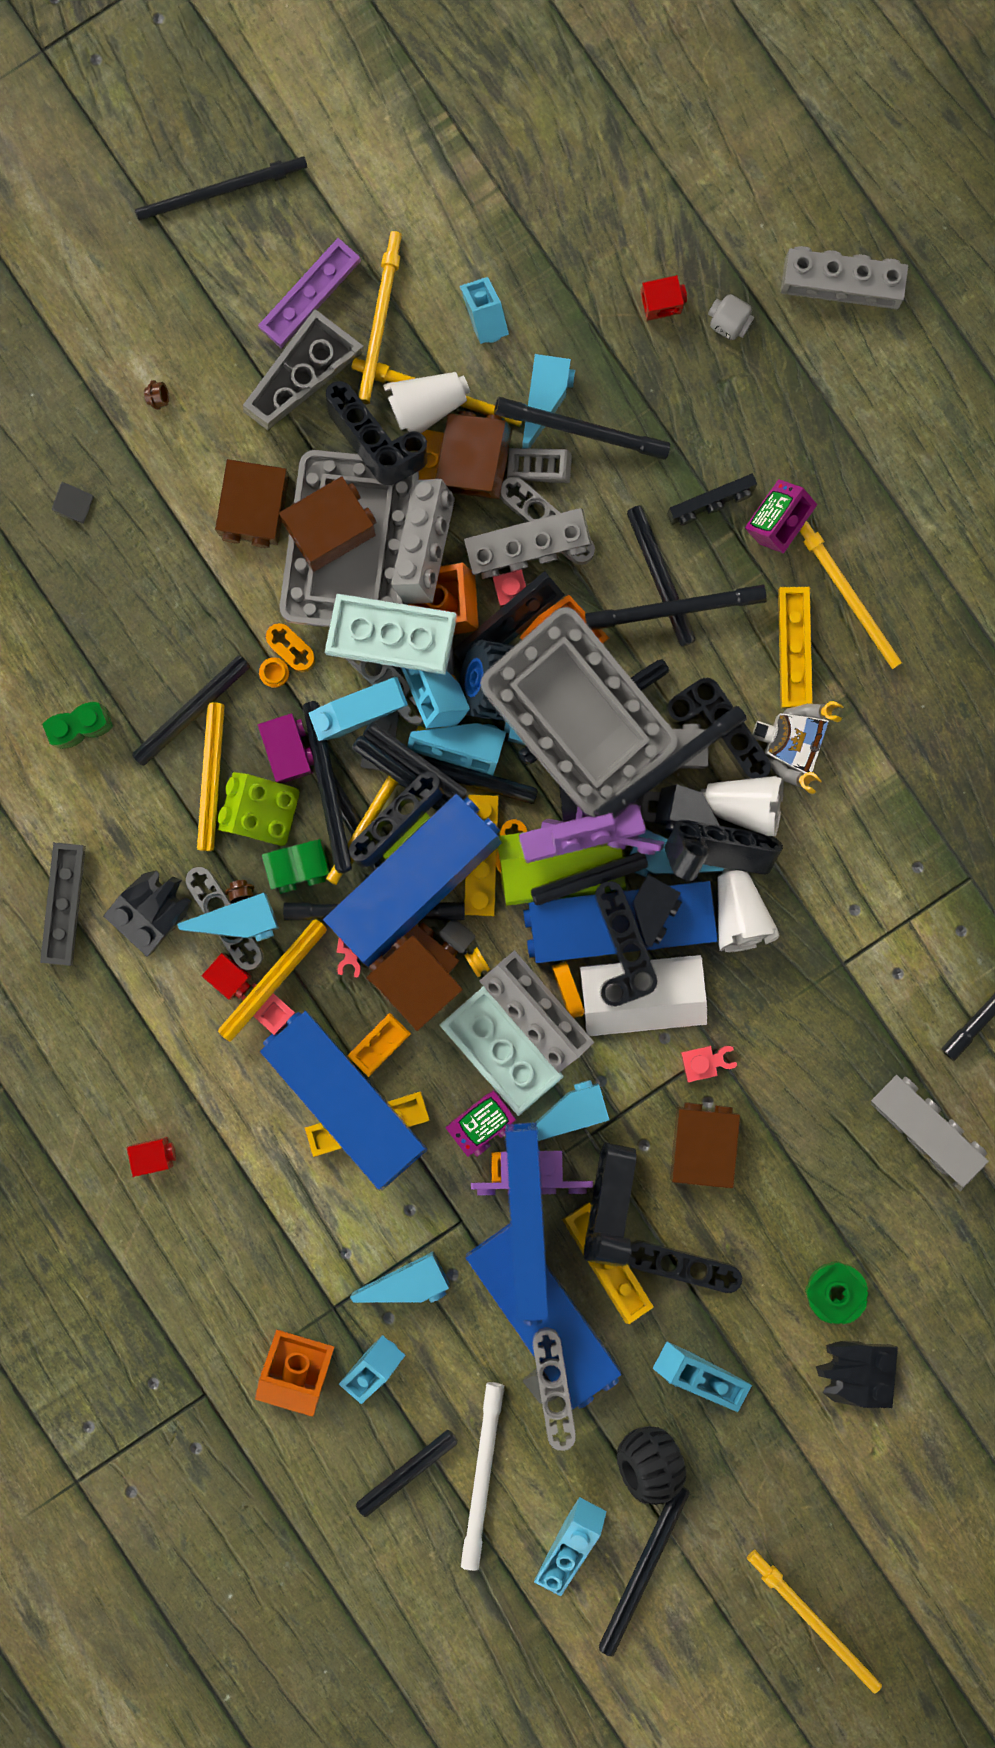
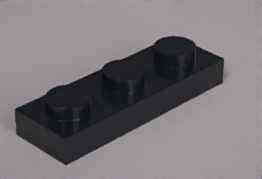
M753 473L670 507L667 516L671 525L678 522L681 526L696 520V515L707 511L708 514H712L725 507L724 503L735 499V502L738 503L752 496L751 492L757 486L756 479Z

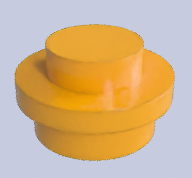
M268 658L261 664L259 676L266 686L271 688L281 687L289 678V668L280 658Z

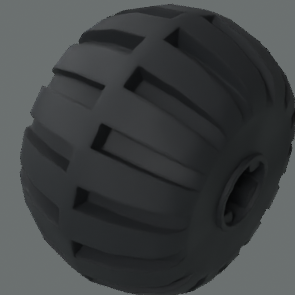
M646 1426L633 1430L623 1438L617 1449V1465L619 1466V1472L624 1484L635 1499L644 1504H662L673 1499L683 1488L686 1481L685 1462L678 1445L668 1432L659 1427Z

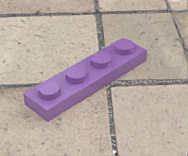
M337 238L258 325L259 329L282 349L301 328L313 310H317L361 262L360 257Z

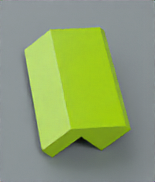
M521 833L498 836L502 842L497 848L506 906L533 902L531 896L532 888L622 858V849L607 846L608 843L527 863L519 839V834ZM625 876L610 880L619 884L623 890H626ZM599 885L561 898L595 894ZM605 887V888H604L605 893H606V892H614V891H610L608 887Z

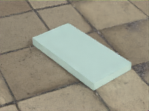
M336 594L325 654L446 675L457 614L430 608Z
M484 986L440 1024V1027L518 1116L564 1077L561 1072L558 1073Z

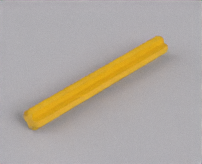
M211 702L207 705L197 849L200 851H213L215 844L225 707L224 704Z
M316 919L313 920L218 1029V1033L225 1040L230 1042L236 1037L326 933L327 929L323 923Z

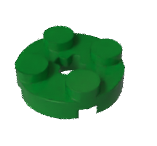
M833 1261L817 1268L810 1276L805 1289L811 1310L826 1323H851L862 1315L868 1302V1287L864 1277L854 1267L838 1261ZM832 1287H844L842 1291L844 1298L842 1300L837 1298L830 1299Z

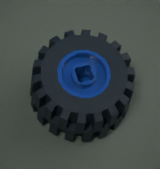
M479 640L468 650L459 677L460 687L470 708L467 715L501 721L505 720L481 689V679L488 669L515 646Z

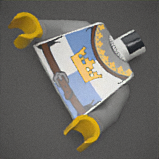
M834 701L828 702L826 705L804 704L787 708L783 713L777 715L773 726L760 721L756 722L752 735L755 739L767 743L765 754L769 758L771 769L778 777L783 778L784 782L803 787L810 794L816 793L813 788L809 787V784L813 780L822 782L812 771L829 722L825 718L834 722H840L842 718L832 716V712L837 707L844 708L843 705Z

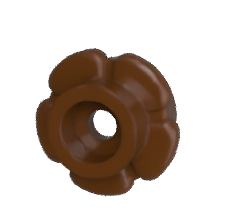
M151 380L148 387L144 389L145 401L153 409L160 410L161 407L169 404V392L164 382Z
M237 880L229 884L230 888L225 891V895L229 896L230 903L234 904L253 897L254 885L248 884L247 880Z

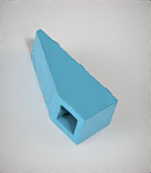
M579 1497L566 1517L535 1577L534 1583L561 1596L599 1539L607 1511Z

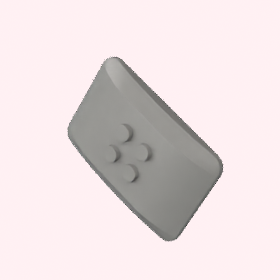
M311 450L301 457L294 504L343 476L348 485L353 483L361 496L358 502L362 508L368 507L377 522L374 524L376 536L313 572L289 534L280 599V613L287 622L330 627L336 594L403 604L402 599L391 586L414 480H419L418 472L397 484L383 485L374 477L358 454Z
M559 608L554 611L482 676L481 689L486 697L544 768L588 816L595 817L593 811L613 796L619 795L658 766L676 748L677 736L673 729L578 613L571 608Z

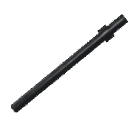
M305 156L283 163L281 160L270 163V167L136 208L135 213L138 221L264 181L271 179L278 181L286 178L287 174L308 168Z

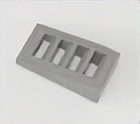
M509 448L507 478L518 477L526 481L570 483L572 454L567 449ZM519 456L524 457L523 472H518ZM532 457L536 458L535 472H531ZM544 458L548 459L547 473L543 472ZM556 459H560L559 473H555Z

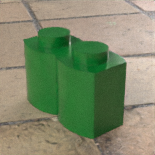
M99 702L84 703L75 708L71 714H56L42 724L49 744L59 749L74 747L81 743L85 737H99L113 728L106 707Z
M322 839L262 854L271 890L278 889L279 894L297 890L296 884L305 881L308 882V886L326 882L325 876H328L331 871Z

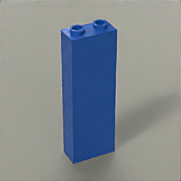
M455 794L323 919L367 967L389 951L402 936L408 933L502 843L497 835L500 832L499 828L489 818L483 821L477 815L480 811L479 808L468 797L463 801Z
M710 881L670 886L681 892L678 900L682 901V904L674 918L668 916L663 926L668 929L660 944L654 942L652 947L644 945L646 950L717 942ZM638 890L623 891L640 933L632 906V901ZM617 892L601 895V899L603 901L608 900L612 908L605 910L607 916L614 911L624 910L622 904L617 907L614 904L613 898L617 896ZM595 895L556 899L541 905H535L534 902L528 903L529 909L523 910L525 928L531 927L533 938L527 940L529 958L535 957V963L616 954L596 904ZM621 915L615 916L612 920V928L618 933H623L627 930L628 920ZM628 944L623 949V953L639 951L638 947L634 944Z
M304 1011L302 1014L297 1012L287 1020V1027L281 1033L271 1034L263 1042L265 1047L260 1050V1053L375 1187L383 1191L428 1149L313 1016L307 1011Z
M537 1122L506 1124L517 1321H523L524 1325L542 1324V1320H548Z
M511 1222L466 1253V1260L534 1357L533 1337L535 1333L544 1327L552 1328L558 1333L561 1341L572 1410L577 1406L579 1409L584 1408L594 1400L593 1395L603 1388L604 1391H607L619 1382L618 1377L621 1376L620 1368L546 1262L548 1320H542V1324L524 1325L523 1321H517ZM544 1335L543 1340L538 1342V1346H544L546 1358H539L541 1362L548 1358L559 1359L558 1354L552 1357L551 1344L556 1343V1341L550 1340L549 1335ZM549 1365L544 1369L551 1382L556 1381L561 1375L560 1369L555 1365Z

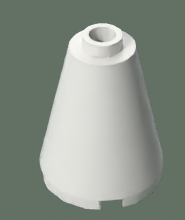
M456 372L391 382L383 385L385 391L390 389L393 395L388 397L400 429L407 428L408 432H424L466 402V394L470 393L464 375L458 377Z
M773 776L708 783L707 789H701L715 817L766 836L777 835L781 816L780 804L783 801V778Z
M725 868L722 871L723 874L718 876V940L720 951L725 949V952H738L756 948V944L761 942L762 939L765 940V944L778 939V929L749 873Z

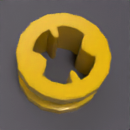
M477 947L474 949L473 954L466 953L464 955L477 977L481 976L482 971L488 972L491 970Z

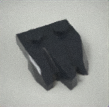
M157 870L143 873L122 892L103 915L146 957L151 955L165 937L184 919L192 902L186 897L180 900L176 898L181 879L172 876L162 885L159 882L160 874Z
M838 1341L826 1345L827 1353L833 1356V1360L816 1366L818 1376L831 1379V1384L825 1387L823 1391L827 1397L833 1402L858 1407L893 1408L897 1346L892 1344H865L860 1341Z

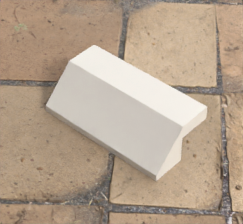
M701 955L650 960L657 976L655 990L649 995L615 1007L604 1003L600 998L599 991L603 982L623 974L620 963L580 967L586 1033L589 1036L707 1025V1001ZM642 972L636 975L634 979L636 988L645 990L650 986L651 980L648 974ZM615 983L610 984L605 991L606 997L610 1001L619 1000L622 996L621 987Z

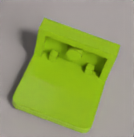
M233 772L232 777L229 778L226 784L227 797L218 815V830L284 846L290 833L299 798V790L295 787L250 774Z

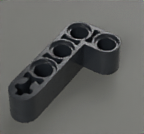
M336 381L327 387L326 403L330 418L381 484H397L426 466L427 440L423 434L408 432L392 441L350 385L342 381Z
M702 678L669 701L666 707V716L671 723L682 725L698 714H701L710 727L715 722V712H728L733 708V705L714 679ZM698 687H709L713 692L712 699H701L697 693ZM677 702L684 703L687 706L688 714L684 717L676 716L672 711L673 704ZM744 722L726 736L718 739L744 779L764 778L769 774L771 770L769 758ZM739 735L745 739L746 747L744 750L733 748L731 744L733 736ZM751 749L754 752V754L749 756L751 761L754 764H757L759 762L762 765V768L759 769V773H751L749 771V768L752 766V763L750 762L748 757L744 761L740 759V757L745 756Z
M678 820L664 848L672 871L684 880H695L703 865L756 874H769L783 849V845L777 838L757 832L690 820Z
M604 882L595 891V901L623 974L603 982L599 993L604 1003L615 1007L652 993L657 986V976L623 889L616 882ZM605 887H608L610 891L615 890L617 892V896L613 898L616 907L622 904L624 910L614 911L607 916L605 910L612 908L608 900L603 901L601 899V895L605 893ZM617 915L624 916L628 920V928L623 933H618L612 928V920ZM628 944L636 945L640 952L637 960L632 962L626 960L623 956V949ZM642 972L648 974L651 980L650 986L645 990H639L634 984L636 975ZM610 984H618L622 989V996L617 1001H610L605 994L606 988Z
M607 1142L601 1148L584 1245V1260L610 1266H625L629 1260L631 1241L629 1238L624 1237L636 1165L637 1153L635 1148Z

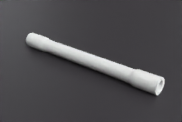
M495 1382L486 1383L482 1430L467 1536L464 1540L461 1568L471 1571L478 1570L480 1564L482 1531L493 1453L505 1385Z

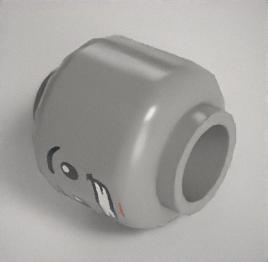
M731 294L725 296L722 301L716 299L708 313L712 317L710 322L711 329L729 340H735L738 336L743 338L754 320V316L751 315L752 307Z

